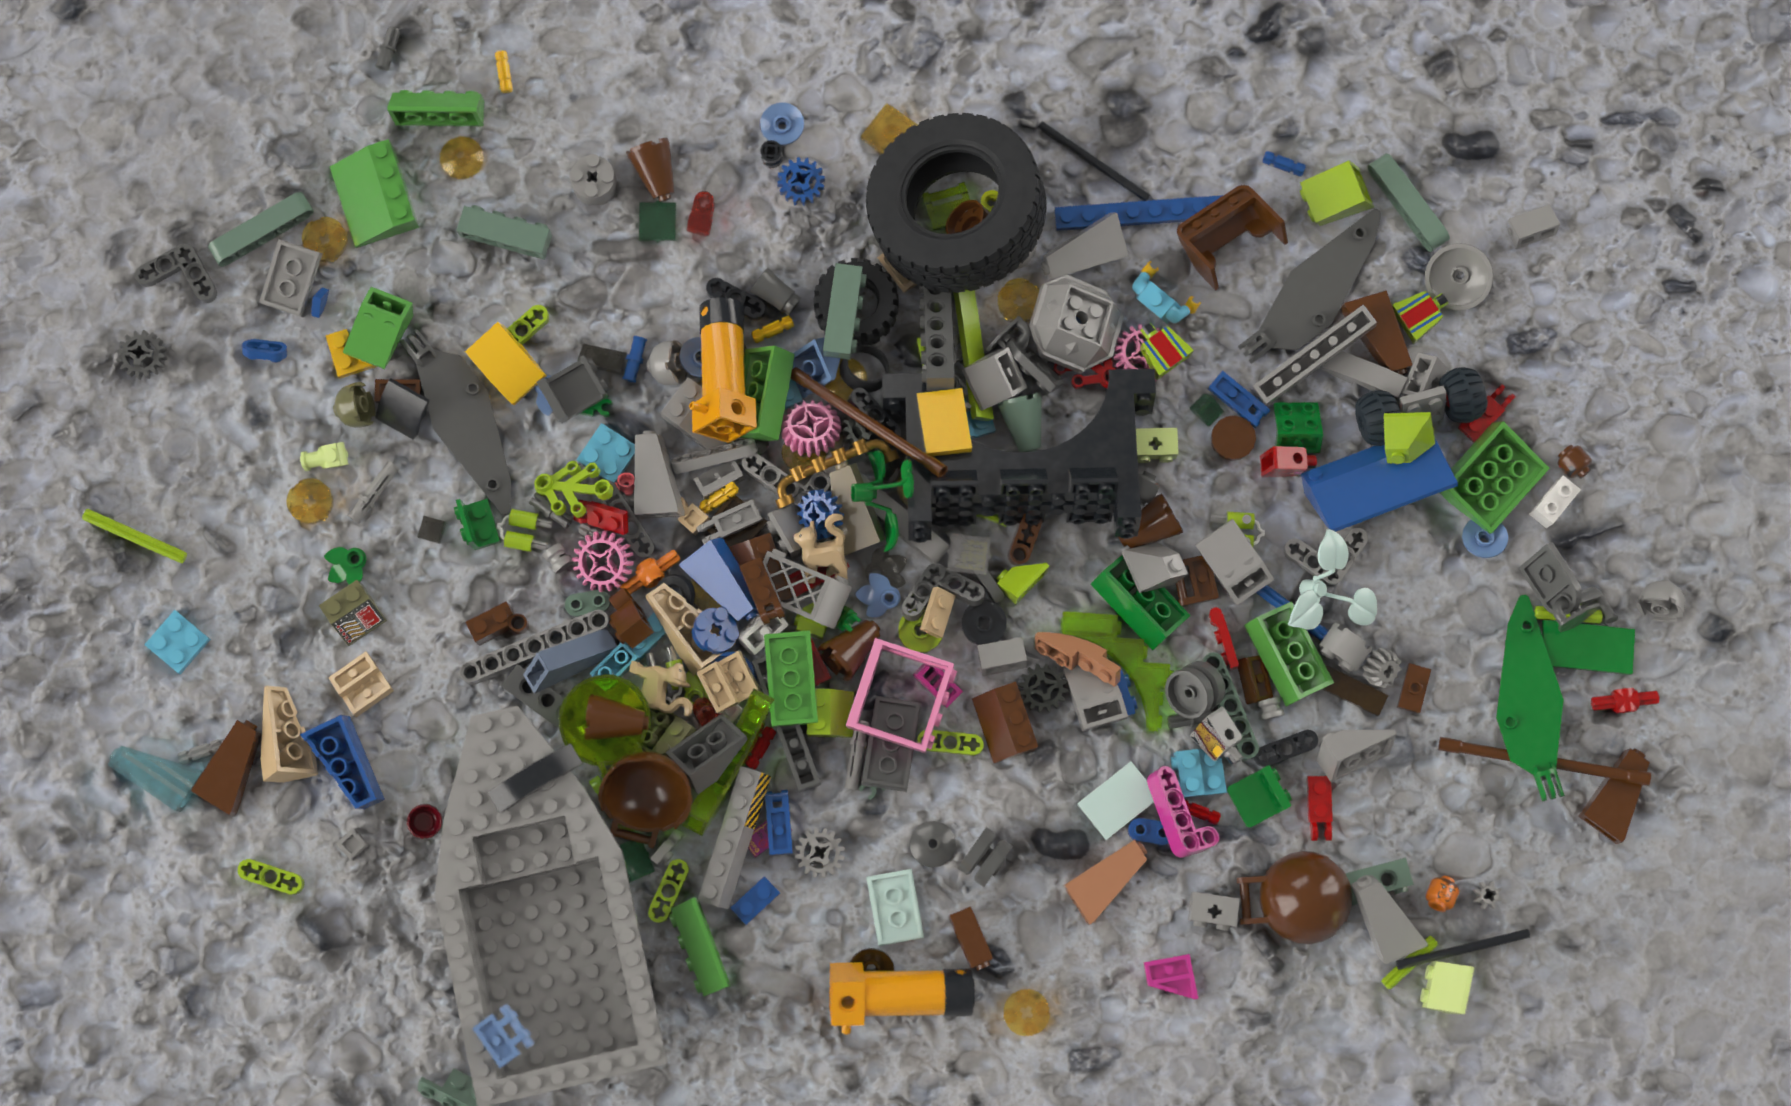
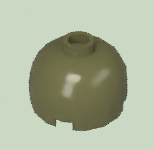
M362 382L352 383L341 388L335 397L333 405L334 414L346 426L361 428L373 424L374 421H371V417L376 415L373 396L370 391H365L363 387L366 385Z

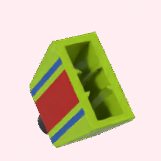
M1423 291L1393 304L1392 307L1397 321L1412 343L1415 344L1442 320L1443 315L1440 309L1449 303L1443 293L1431 298L1427 291Z
M1150 322L1140 330L1147 339L1142 343L1140 350L1150 369H1155L1156 380H1159L1191 357L1194 351L1168 326L1158 332Z

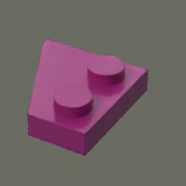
M1190 954L1143 962L1147 986L1191 999H1199Z

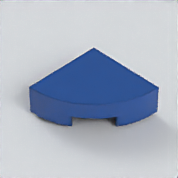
M321 288L313 296L311 310L313 317L320 318L327 303L329 289Z

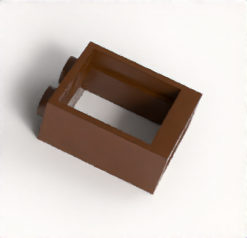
M967 907L949 915L948 918L969 967H975L976 971L989 966V960L993 959L972 907Z

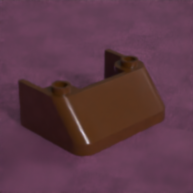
M1248 185L1237 186L1177 227L1178 239L1195 270L1215 291L1219 289L1215 272L1216 259L1212 253L1247 231L1253 237L1261 238L1272 232L1284 245L1288 243L1285 221Z

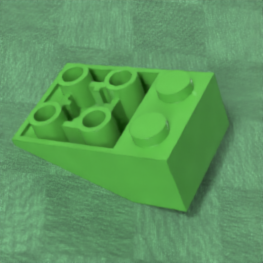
M370 287L360 306L343 353L385 370L413 318V303L377 288Z

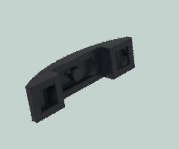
M568 744L519 771L489 791L488 794L499 813H502L519 803L524 797L561 775L564 776L581 766L582 762L572 745Z

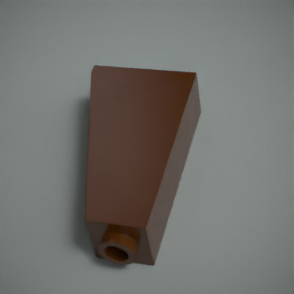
M1387 290L1344 303L1340 310L1345 318L1364 305L1377 321V326L1360 339L1378 365L1403 376L1408 374L1407 371L1413 364Z
M239 720L235 722L191 789L196 795L234 817L238 813L262 735L256 731L258 726L248 720H245L244 723Z
M1630 748L1623 751L1613 767L1647 772L1650 762L1645 759L1644 753L1638 749ZM1605 778L1578 817L1615 844L1623 843L1642 785Z

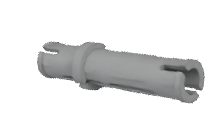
M387 461L363 495L360 494L358 497L359 501L347 516L359 524L368 510L375 506L374 502L400 469Z
M859 720L858 722L866 726L869 725L867 721ZM855 730L853 738L849 743L851 751L844 788L859 790L865 747L867 748L868 746L866 742L867 734Z

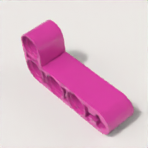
M1163 766L1151 773L1147 778V784L1173 854L1179 858H1184L1204 852L1215 846L1219 841V834L1216 829L1211 826L1195 829L1174 770L1168 766Z

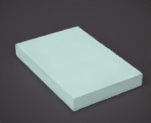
M1129 762L1077 803V805L1106 841L1154 803L1147 780L1135 765Z
M912 869L866 877L878 946L924 938Z

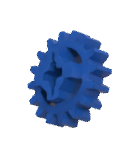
M797 157L796 163L791 159L788 160V167L782 165L784 173L778 172V178L781 180L777 181V185L782 187L780 194H786L785 200L787 202L793 199L794 205L801 201L802 205L805 206L806 200L814 203V196L817 198L821 197L818 190L825 189L824 184H822L825 182V176L821 175L823 169H816V161L809 164V158L807 157L804 162H801L800 157ZM791 173V174H792V178H791L790 180H788V183H786L787 178H788L789 174ZM801 179L802 181H805V183L801 184V182H798L797 180ZM814 180H816V184L814 188L811 190L810 186L812 183H814Z
M824 489L809 491L808 495L802 496L804 502L798 503L801 511L797 512V515L802 517L799 524L809 527L810 521H814L817 539L832 537L833 535L825 527V520L832 514L844 516V513L839 512L842 504H836L838 497H831V491L824 492ZM839 520L834 522V525L836 527L841 526L843 522Z

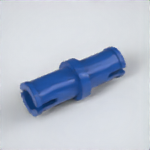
M633 336L630 353L626 355L627 364L622 377L623 380L636 383L640 364H643L644 361L642 356L647 339Z

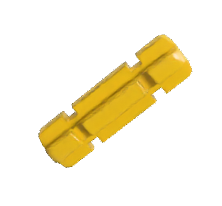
M505 50L495 52L500 80V90L504 94L511 93L513 87L510 67L507 62L508 55Z
M788 315L781 318V321L776 320L767 324L761 330L758 328L752 331L751 335L754 342L759 343L765 337L768 339L782 333L784 329L793 328L794 322L791 316Z
M734 482L725 485L726 488L719 489L710 495L709 499L700 502V510L708 514L713 510L712 508H717L729 500V496L733 497L739 490L738 486Z

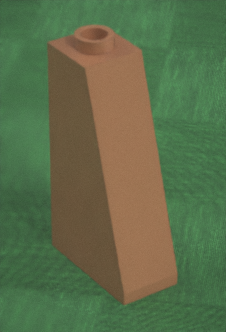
M1133 840L1063 885L1088 925L1092 924L1146 862L1147 858L1145 855L1148 853L1141 842L1136 843Z

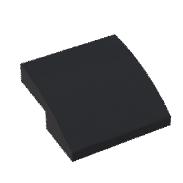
M390 378L381 396L375 419L414 440L419 433L421 420L427 413L429 399Z

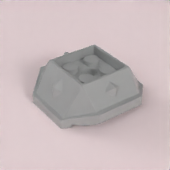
M1064 275L1044 283L1040 287L1029 327L1041 358L1082 373L1113 357L1124 316L1107 291L1069 275ZM1076 317L1081 320V324L1076 321Z

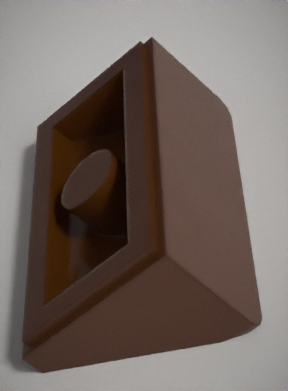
M1260 655L1239 659L1238 672L1246 704H1254L1274 698L1268 671Z

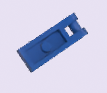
M1223 370L1208 387L1211 393L1238 415L1250 422L1253 428H1257L1262 417H1266L1270 413V409ZM1251 406L1257 410L1254 414L1248 411Z
M781 790L780 793L767 791L765 801L769 855L793 854L788 790ZM773 802H782V807L773 808Z

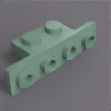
M454 1068L442 1087L424 1077H421L418 1082L417 1090L425 1098L435 1099L442 1106H477L472 1077Z

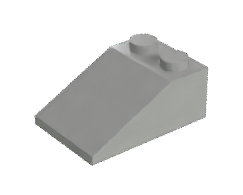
M687 378L661 411L663 419L704 449L727 444V442L692 432V410H690L689 404L702 398V387L690 378Z
M1341 730L1337 733L1331 732L1323 738L1316 761L1330 782H1333L1388 756L1397 732L1395 730Z

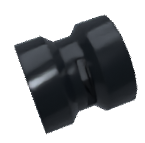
M774 140L764 142L760 148L762 163L768 168L780 166L783 160L781 145Z

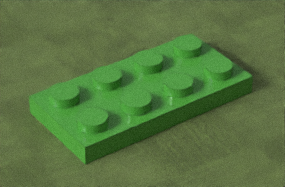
M810 631L764 634L771 727L818 723Z

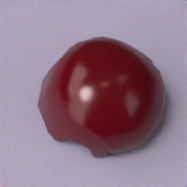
M417 805L408 814V830L413 836L420 839L431 838L442 827V814L433 805Z

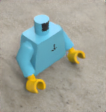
M1149 261L1142 268L1140 275L1133 283V291L1137 293L1135 298L1166 324L1169 322L1177 323L1189 314H1195L1201 302H1193L1194 296H1190L1185 305L1180 306L1150 281L1158 272L1159 267L1153 269L1150 265L1151 261Z

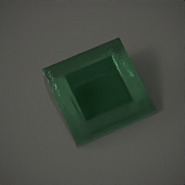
M1206 393L1190 407V410L1208 427L1224 412L1213 396Z

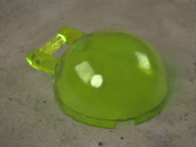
M610 674L596 675L576 684L566 694L558 715L559 732L565 746L571 744L581 762L596 766L602 780L607 772L606 765L614 764L624 756L634 752H643L640 744L644 741L648 730H643V735L592 741L585 740L584 732L585 728H588L586 726V711L590 694H596L645 711V716H649L648 728L650 729V709L641 690L631 681Z

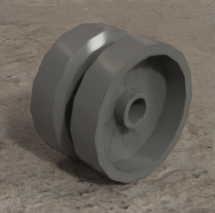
M1195 661L1169 676L1165 685V695L1169 705L1177 714L1184 718L1194 719L1217 707L1223 701L1225 683L1221 674L1214 666L1204 661Z
M988 827L985 828L957 868L964 874L969 875L976 865L981 867L974 876V881L985 887L992 876L997 874L1006 861L1005 857L1013 847L1009 842L1002 839L992 849L990 846L996 838V833Z

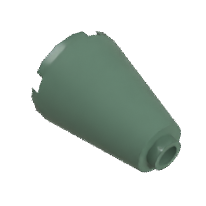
M1041 392L997 403L1018 451L1034 452L1037 451V448H1041Z

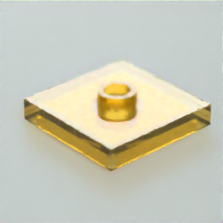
M886 103L860 137L861 140L884 154V149L890 142L893 143L899 134L905 133L906 129L918 124Z

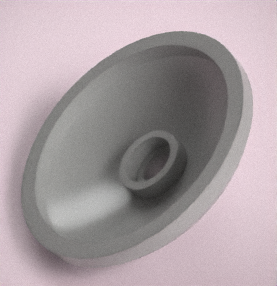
M1464 243L1450 244L1438 250L1428 262L1425 271L1426 288L1432 298L1443 293L1449 303L1445 306L1447 309H1470L1481 303L1490 292L1493 284V268L1488 257L1475 246ZM1463 271L1465 276L1464 278H1458L1456 273Z

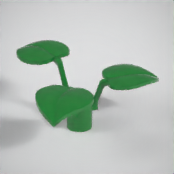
M877 450L867 453L872 465L875 481L852 484L851 499L853 502H865V506H872L886 511V547L884 552H888L895 547L899 537L897 515L892 513L891 508L871 501L877 498V490L903 486L904 496L911 498L914 491L912 462L911 460H905L901 466L902 481L883 484L885 460L883 452Z

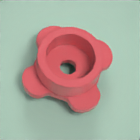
M622 473L618 476L615 485L626 496H630L633 494L635 477L631 473Z

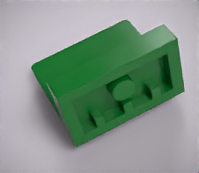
M1275 402L1273 409L1277 433L1274 446L1305 447L1307 453H1320L1323 428L1319 404L1317 402Z
M488 498L467 505L461 499L456 500L457 506L454 507V512L457 520H460L461 524H463L460 532L463 541H466L467 545H471L474 550L501 543Z

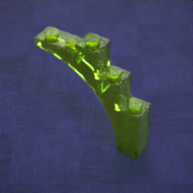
M1063 611L1061 614L1060 634L1087 640L1107 650V654L1124 668L1136 686L1145 712L1146 734H1156L1158 729H1162L1163 716L1159 715V706H1163L1164 693L1160 692V689H1165L1167 679L1174 673V670H1170V664L1143 662V659H1147L1148 646H1144V639L1117 638V635H1121V621H1117L1118 615Z
M755 688L753 689L736 724V727L747 736V741L719 779L698 794L682 826L700 836L704 835L726 801L731 786L737 779L740 767H744L748 755L761 736L774 698Z

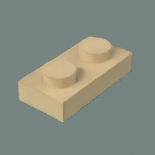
M933 587L920 630L936 638H943L956 595L940 587Z

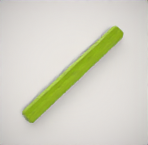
M86 509L82 515V519L86 522L176 562L184 563L187 558L185 551L95 511Z

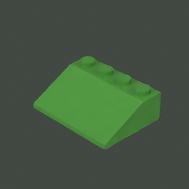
M389 139L368 145L330 166L355 248L419 228L394 147Z
M1504 421L1493 422L1451 468L1458 486L1440 492V494L1451 505L1489 534H1492L1550 468Z

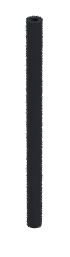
M1043 121L1038 125L1037 128L1125 189L1143 201L1149 199V193Z
M1528 929L1397 960L1396 966L1400 970L1530 938V932Z

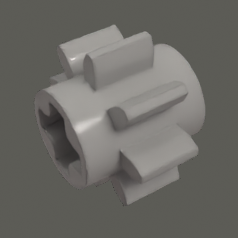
M1490 881L1487 887L1484 882H1479L1480 889L1472 890L1476 894V899L1473 902H1480L1482 904L1481 909H1486L1487 904H1489L1490 908L1495 909V902L1503 900L1499 897L1498 893L1502 889L1493 887V881ZM1490 891L1491 896H1489V899H1484L1483 895Z

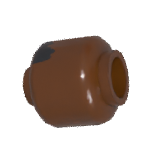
M1569 445L1559 453L1557 464L1569 478L1578 476L1581 479L1591 471L1589 466L1592 463V459L1581 446L1573 447Z

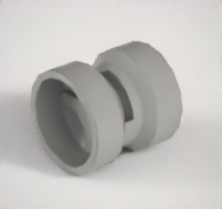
M561 543L553 545L543 553L545 560L552 564L555 574L563 572L574 563L572 557L565 553V548Z

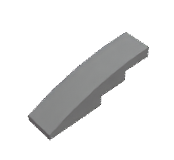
M1343 351L1319 368L1350 384L1356 383L1371 391H1387L1395 399L1399 397L1407 380V377Z

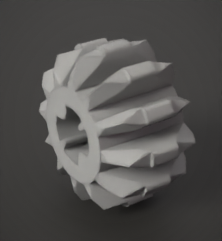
M1378 648L1376 651H1371L1370 657L1366 658L1367 662L1362 666L1365 670L1362 675L1373 686L1385 688L1388 684L1393 685V679L1398 678L1397 673L1402 670L1399 667L1401 660L1393 651Z

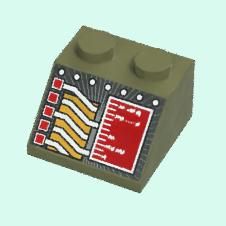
M358 580L318 605L330 624L348 646L387 621L364 585Z

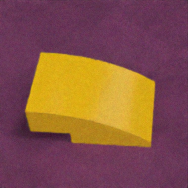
M499 322L494 324L465 351L481 372L512 405L517 404L537 385V381L547 376L523 345Z

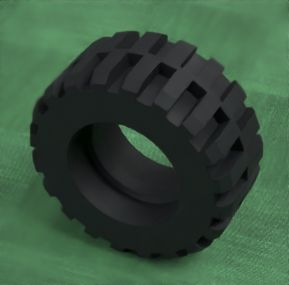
M851 258V262L848 263L845 260H841L838 262L839 264L862 266L863 274H867L865 287L876 295V311L870 317L860 320L859 332L854 331L853 338L857 340V344L868 345L872 341L875 344L880 341L881 336H887L890 328L894 327L899 310L897 286L891 280L889 272H884L882 266L878 263L874 266L871 264V260L864 259L863 262H858V258ZM833 265L827 269L826 275L822 274L819 278V284L815 286L813 298L815 317L818 320L820 329L825 332L835 270Z

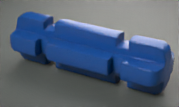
M1270 151L1265 152L1262 159L1264 164L1269 166L1273 164V167L1288 173L1292 171L1294 172L1293 175L1299 177L1303 175L1306 168L1305 164L1299 162L1296 164L1294 160L1281 155L1274 156L1275 153Z

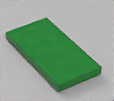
M1542 621V637L1553 667L1624 675L1633 674L1635 629L1579 624L1570 630L1560 632L1557 621Z

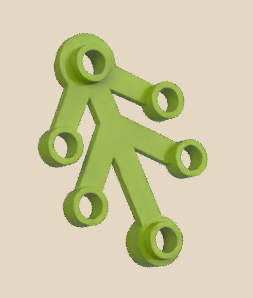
M570 461L555 474H540L534 481L535 491L542 496H547L551 503V510L558 516L563 515L567 507L561 500H558L554 491L563 492L571 506L572 514L577 518L585 515L586 508L578 501L574 493L596 495L601 500H608L613 495V487L605 479L597 481L594 485L579 484L588 477L596 478L599 476L600 468L596 463H589L581 471V467L576 461ZM567 475L573 476L565 482H559Z

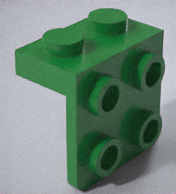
M1270 765L1227 788V793L1245 826L1248 828L1292 806L1290 803L1292 801L1290 793L1286 788L1282 789L1279 783L1281 780L1280 775Z

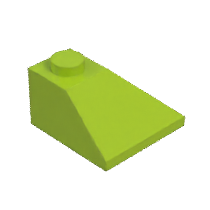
M1431 412L1384 413L1387 463H1411L1435 445Z
M1047 563L1012 567L1009 571L1005 569L996 578L999 581L997 585L1003 594L1017 605L1047 574L1050 566Z

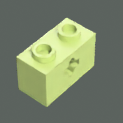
M1177 428L1136 429L1138 463H1148L1150 459H1159V462L1167 463L1177 458ZM1152 442H1155V445L1158 446L1157 450H1153V446H1150Z

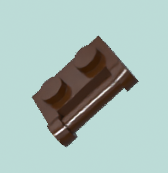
M1203 556L1182 559L1185 567H1188L1194 596H1187L1184 578L1175 583L1179 604L1182 607H1186L1192 604L1219 599L1214 573Z

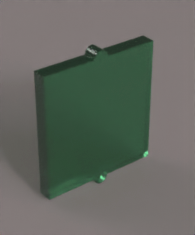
M659 200L656 202H639V241H655L656 243L660 241H676V202H659Z
M628 841L619 845L623 852L629 883L655 872L649 852L646 851L644 844Z

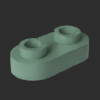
M599 590L572 594L565 601V609L573 617H579L594 610L606 612L611 605L610 597L605 591L599 592ZM597 597H601L603 599L600 605L595 604V599ZM575 601L580 602V606L577 609L572 607Z

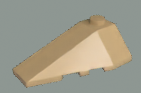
M665 583L645 596L677 654L693 676L721 655L712 654L713 652L700 649L693 640L692 628L694 620L702 610L691 606L684 597ZM712 626L711 634L715 633L717 636H720V630Z
M264 687L260 760L263 781L285 783L318 774L316 755L300 735L306 732V730L298 722L296 717L297 710L286 687Z

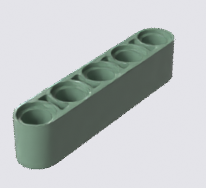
M1385 153L1367 165L1371 177L1426 250L1432 252L1450 239L1446 228L1391 155Z
M303 192L294 193L213 240L208 245V248L220 267L227 266L310 218L314 210Z
M1215 652L1209 653L1202 661L1207 662V659L1210 658L1216 660L1218 664L1217 670L1226 683L1223 701L1217 706V709L1222 706L1224 707L1225 701L1234 703V712H1226L1233 723L1240 722L1244 727L1243 733H1240L1242 740L1235 747L1243 756L1241 760H1250L1258 753L1259 746L1222 656ZM1243 743L1251 745V755H1246L1242 752L1241 747Z

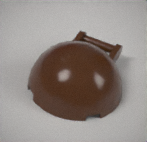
M643 751L624 756L607 770L599 787L598 799L601 812L604 810L608 817L613 819L610 827L613 837L648 845L647 848H654L659 831L664 832L673 827L676 830L687 819L691 811L692 792L685 772L675 761L656 752ZM618 824H621L633 830L651 832V835L640 834L617 827Z
M1300 851L1290 853L1274 862L1264 876L1237 878V884H1240L1242 910L1240 925L1268 923L1271 929L1278 935L1295 943L1314 944L1333 937L1344 922L1346 923L1352 908V890L1345 872L1329 857L1317 852ZM1249 883H1261L1259 901L1264 917L1251 918Z

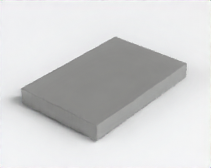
M279 239L259 303L303 317L323 253Z

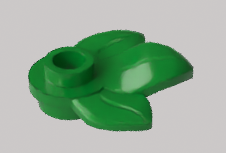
M336 547L324 555V558L333 564L328 575L329 582L341 583L347 581L348 585L356 580L361 582L363 578L362 568L367 562V556L363 550L359 548L347 550L343 547ZM354 556H359L357 563L352 562Z

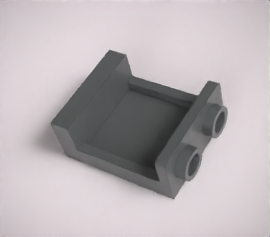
M583 355L580 357L581 360L548 379L542 378L537 381L538 386L561 423L566 422L609 397L606 392L609 387L603 377L600 379L597 377L595 371L598 368L592 358L587 359Z

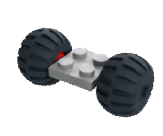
M1459 367L1443 375L1440 379L1439 387L1400 397L1399 405L1395 397L1387 391H1370L1356 402L1355 415L1359 431L1366 443L1382 446L1385 445L1384 413L1431 412L1432 423H1436L1444 418L1445 411L1448 418L1454 422L1470 423L1479 419L1487 409V394L1483 381L1475 370Z

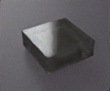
M423 516L417 538L440 544L446 522Z

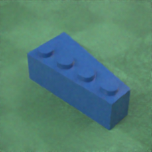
M339 715L300 734L304 741L312 748L316 757L324 764L328 773L336 780L338 786L355 809L365 810L385 800L350 716Z

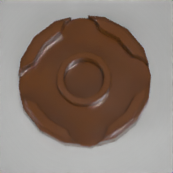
M1235 415L1226 416L1219 420L1213 427L1210 437L1214 451L1223 459L1230 461L1241 460L1249 455L1256 442L1255 430L1251 423L1243 417Z

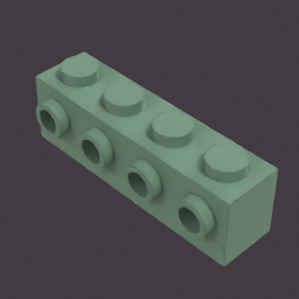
M471 205V207L464 206L456 229L460 237L545 260L552 238V233L547 225L538 222L535 225L526 223L527 221L520 217L508 218L505 217V214L498 211L486 212L482 207Z
M835 264L823 346V356L850 360L851 353H856L857 340L853 338L854 331L859 332L860 318H857V310H862L863 296H860V289L865 288L867 274H863L862 266Z

